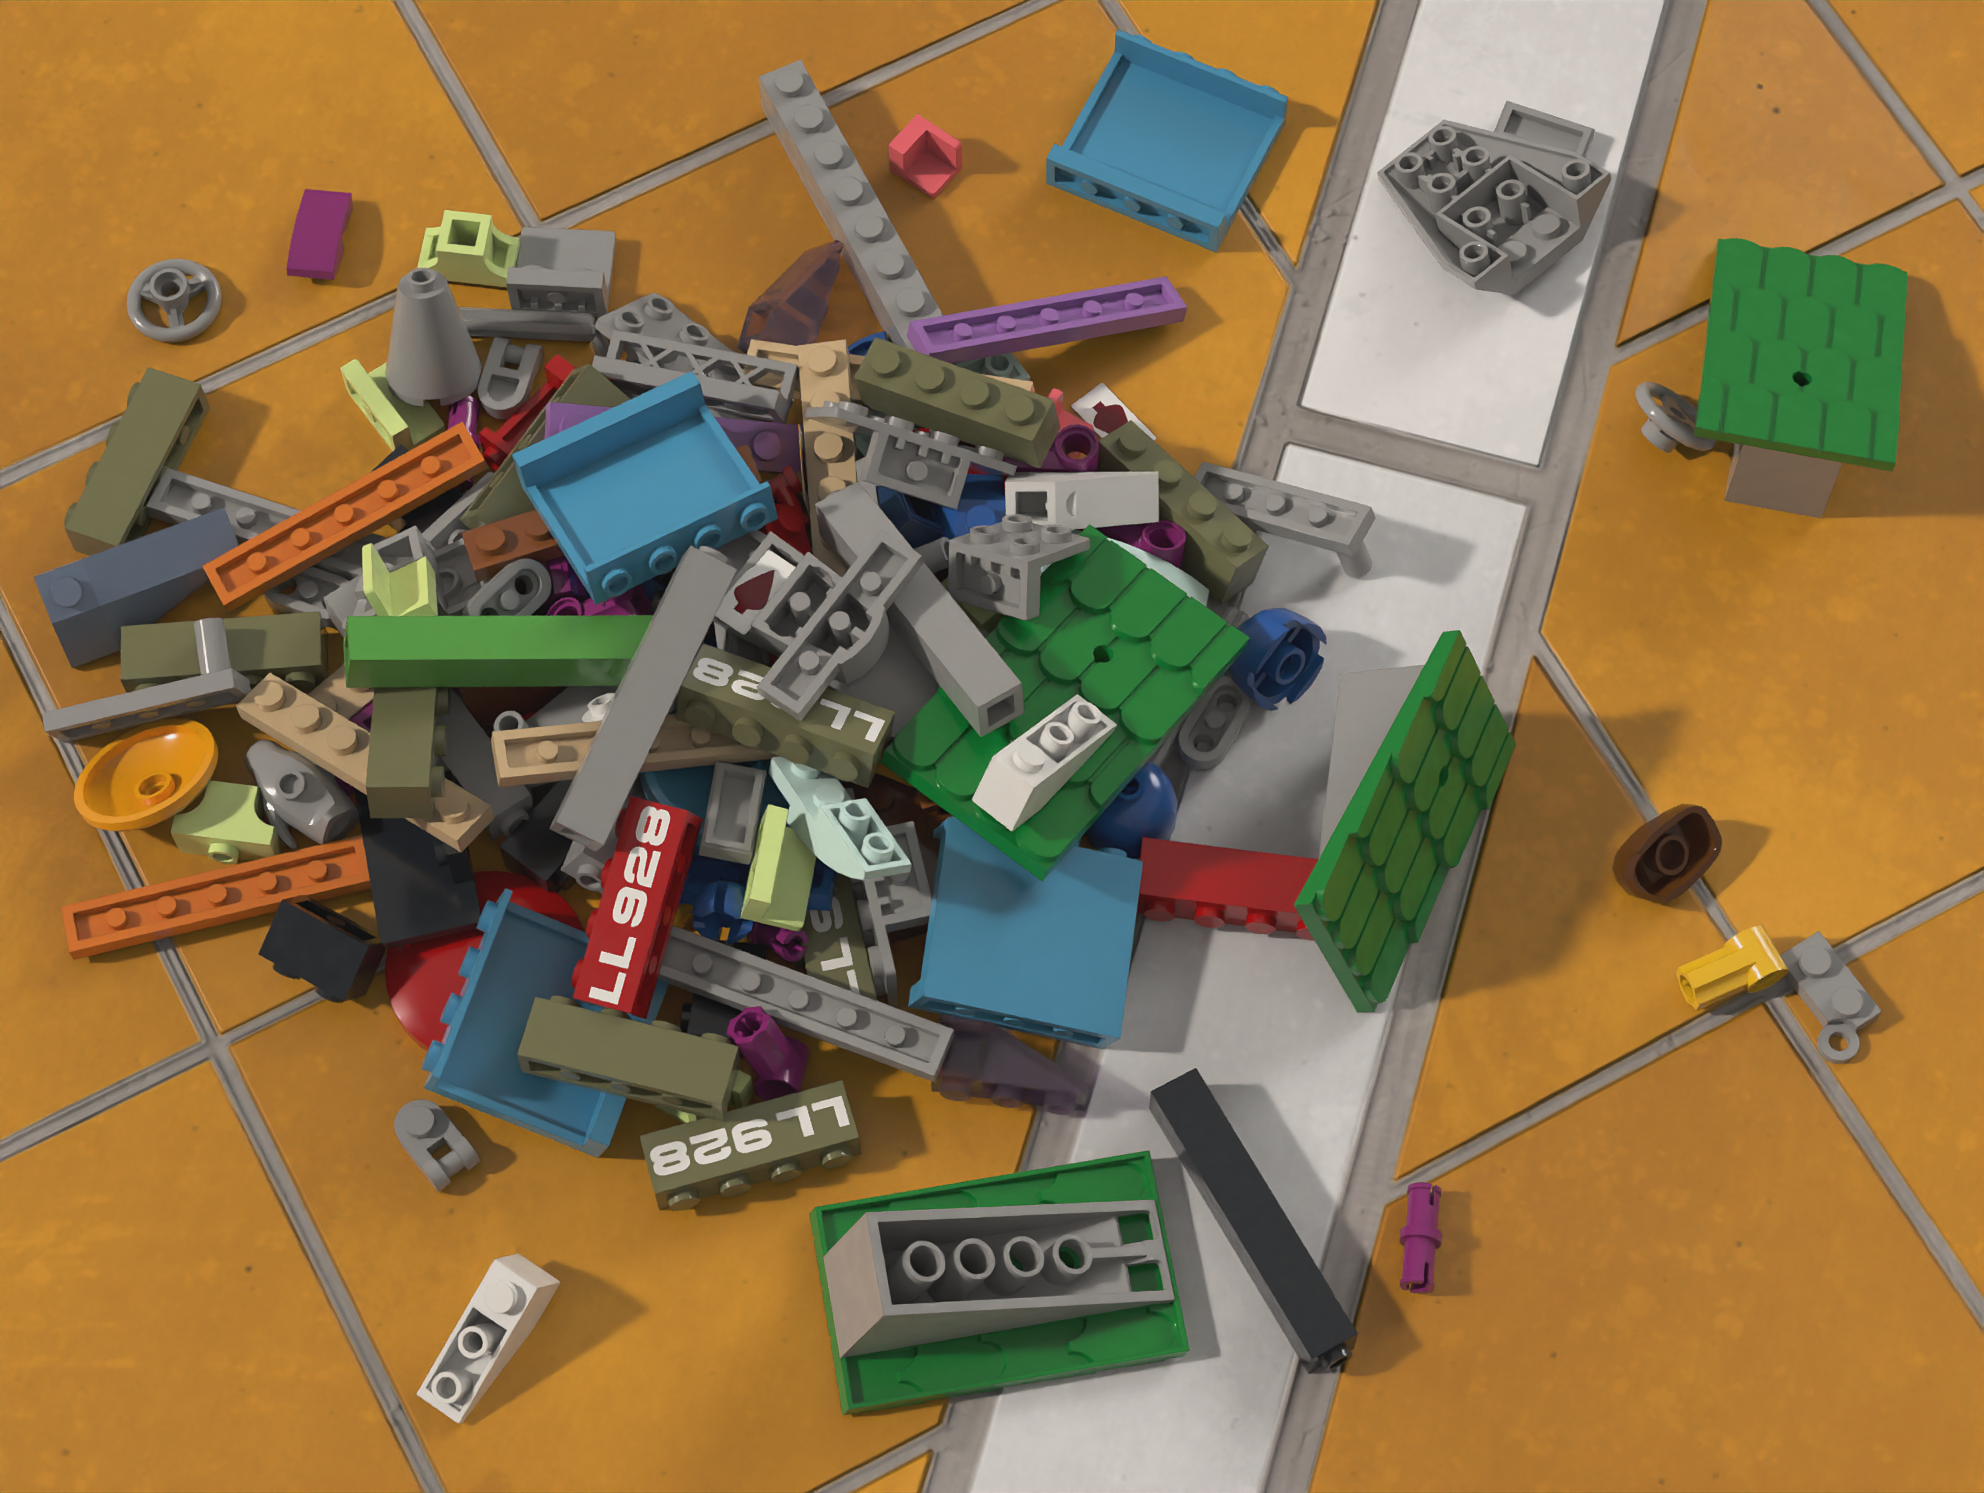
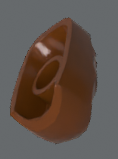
M1683 803L1662 812L1653 820L1642 825L1623 843L1614 857L1612 870L1615 879L1630 896L1654 902L1668 903L1687 891L1713 864L1721 851L1722 837L1714 820L1705 808Z

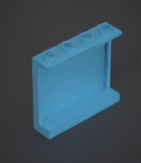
M1118 30L1115 34V52L1062 146L1054 144L1046 158V184L1217 253L1286 123L1288 97L1280 94L1270 86H1259L1241 79L1227 69H1216L1196 61L1184 52H1173L1153 44L1144 36L1131 35Z
M692 371L512 454L524 492L596 605L614 596H619L658 575L668 573L678 566L683 554L690 546L697 549L700 546H707L716 550L718 547L751 531H756L778 519L770 484L767 481L760 484L706 406L701 384Z
M954 816L948 817L933 831V838L941 840L921 978L910 989L908 1007L1104 1049L1119 1040L1121 1037L1143 861L1127 858V853L1120 849L1105 847L1099 848L1096 851L1079 847V842H1077L1042 882Z
M505 889L496 903L488 900L481 913L476 929L483 931L484 934L478 949L471 946L468 948L459 969L458 975L466 978L460 996L451 993L441 1015L440 1022L448 1025L442 1042L433 1040L424 1058L421 1069L429 1072L424 1088L598 1158L609 1147L626 1098L521 1072L517 1056L535 997L550 1000L552 996H563L578 1002L581 1006L580 1008L600 1012L603 1009L573 998L575 991L572 987L573 971L579 959H584L590 938L587 937L586 932L510 902L513 891ZM657 980L647 1018L642 1019L629 1015L631 1020L651 1025V1022L656 1020L669 983Z

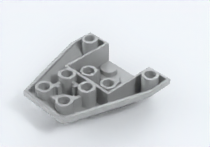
M1448 120L1441 121L1377 172L1381 184L1444 270L1476 290L1512 295L1519 293L1583 241L1611 181L1610 172L1576 152Z

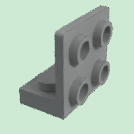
M522 228L517 267H508L506 280L512 310L591 313L595 317L607 314L616 247L615 233L613 231Z
M1021 514L1006 515L1002 517V522L991 526L970 528V533L949 540L948 593L954 600L1022 620H1030L1039 616L1041 567L1089 550L1090 538L1072 534V529L1067 526H1043L1032 523L1030 516Z

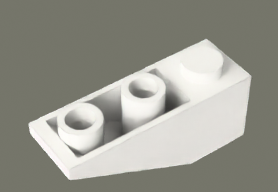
M1159 471L1015 472L1014 476H1008L1005 481L1006 515H1027L1032 518V523L1043 526L1063 525L1070 527L1072 530L1085 529L1089 524L1096 528L1159 522Z
M1078 694L992 757L972 801L1012 832L1042 809L1114 732L1117 724L1101 713L1095 705L1087 702Z
M519 1253L494 1259L416 1395L458 1424L463 1423L534 1329L561 1282Z

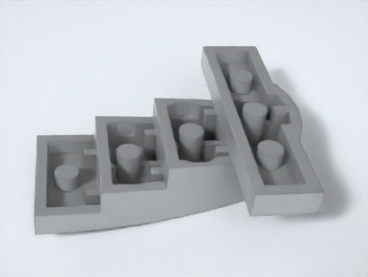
M882 529L877 532L843 577H840L810 552H807L804 556L771 531L768 535L759 530L751 531L716 549L728 558L726 564L737 569L725 595L747 570L757 564L768 549L796 567L751 623V629L745 635L739 633L715 616L712 621L751 644L779 657L757 685L758 693L800 722L833 680L849 684L866 674L879 661L888 645L890 625L886 611L923 565L922 555Z

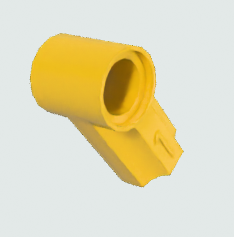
M1758 925L1736 934L1724 944L1723 948L1678 967L1676 975L1680 984V990L1687 1003L1691 1004L1698 1011L1745 989L1748 993L1764 990L1784 978L1788 973V968L1764 926Z

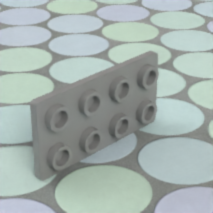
M651 293L599 317L595 324V329L610 340L613 330H620L735 352L712 336L704 326L695 323L674 307L670 300L657 293ZM624 345L623 350L628 353L626 361L644 364L649 361L642 348ZM651 350L654 357L662 353L659 351ZM680 355L673 357L660 366L664 369L685 373L695 369L688 357ZM696 359L700 366L707 362L706 360ZM722 364L706 374L707 377L731 382L740 379V375L735 367L727 364ZM624 393V394H625L626 396H628L630 399H633V398L639 396V395ZM792 398L790 408L792 407L794 398ZM709 409L714 417L767 421Z
M841 400L839 403L824 401L823 407H807L805 413L806 418L871 439L859 480L948 509L957 510L968 471L987 475L1014 476L1017 468L1015 465L1002 461L1004 453L980 445H976L975 448L965 445L957 447L960 439L955 436L931 430L930 433L918 430L912 432L914 423L886 415L884 419L870 415L868 418L869 409L855 403Z
M846 788L845 790L850 798L855 800L853 788ZM913 821L887 826L889 832L912 863L910 872L867 880L850 878L854 900L857 903L865 949H868L871 965L869 967L876 996L885 995L887 1005L898 1008L897 978L887 933L928 924L932 902Z

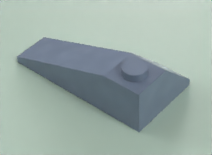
M224 507L34 576L52 625L71 668L120 651L121 626L154 624L209 580L202 566L239 546Z

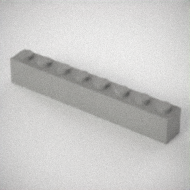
M798 60L759 76L761 108L883 331H886L889 342L915 351L907 338L909 322L943 316L803 62Z

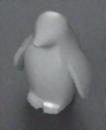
M260 740L254 743L247 751L245 763L249 773L257 781L269 824L275 827L279 838L291 849L295 850L298 847L289 832V826L323 845L344 839L346 834L358 823L360 819L358 809L334 778L335 775L301 754L284 749L274 741Z

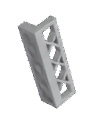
M613 330L607 356H594L592 366L622 392L634 395H641L687 374L685 372L664 369L660 366L677 355L688 357L695 368L692 372L701 384L705 404L708 409L783 424L787 420L799 375L797 364L620 330ZM624 345L642 348L649 361L644 364L620 360ZM651 350L659 351L662 353L654 357ZM696 359L706 360L707 362L700 366ZM722 364L734 366L741 378L731 382L707 377L706 374ZM741 367L753 370L748 374H745ZM767 373L784 375L780 391L753 386L752 383Z

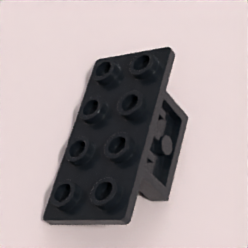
M451 771L444 772L445 778L454 783ZM354 787L382 947L390 949L476 929L481 916V909L469 845L462 852H459L405 818H371L367 795Z

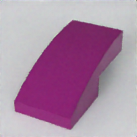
M305 189L292 234L287 262V276L335 279L344 254L343 235L353 210L352 193Z

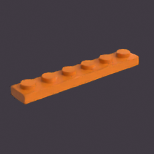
M461 422L206 563L202 567L223 606L230 612L489 467L466 426Z
M359 835L61 906L69 953L73 960L275 912L278 910L283 899L306 895L315 901H321L371 889L363 836Z

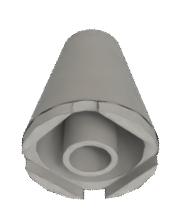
M416 268L403 276L398 283L385 371L388 388L398 400L414 406L425 407L424 399H440L441 406L453 404L468 397L478 388L482 369L481 360L444 275L429 268Z

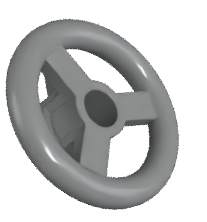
M188 259L163 260L149 266L135 278L127 295V312L133 325L145 336L161 342L185 341L201 334L214 322L221 307V288L212 272L195 261ZM184 273L192 275L194 277L192 279H187ZM206 289L207 303L205 309L196 320L185 325L183 311L188 307L189 300ZM142 298L155 302L162 307L168 314L169 328L157 326L144 316L141 308Z
M1643 382L1637 386L1635 391L1637 402L1649 417L1641 427V431L1653 445L1668 453H1671L1679 442L1701 451L1710 450L1714 447L1716 440L1694 436L1697 409L1687 400L1658 383ZM1652 397L1660 400L1662 406L1657 405Z

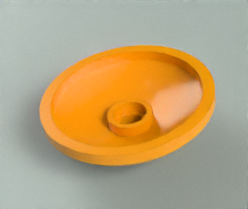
M181 718L165 719L137 727L110 742L85 766L75 785V806L88 824L102 830L134 831L163 822L186 808L205 789L217 765V743L208 728L194 720Z

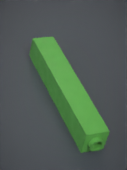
M653 615L347 616L343 642L346 688L619 686Z

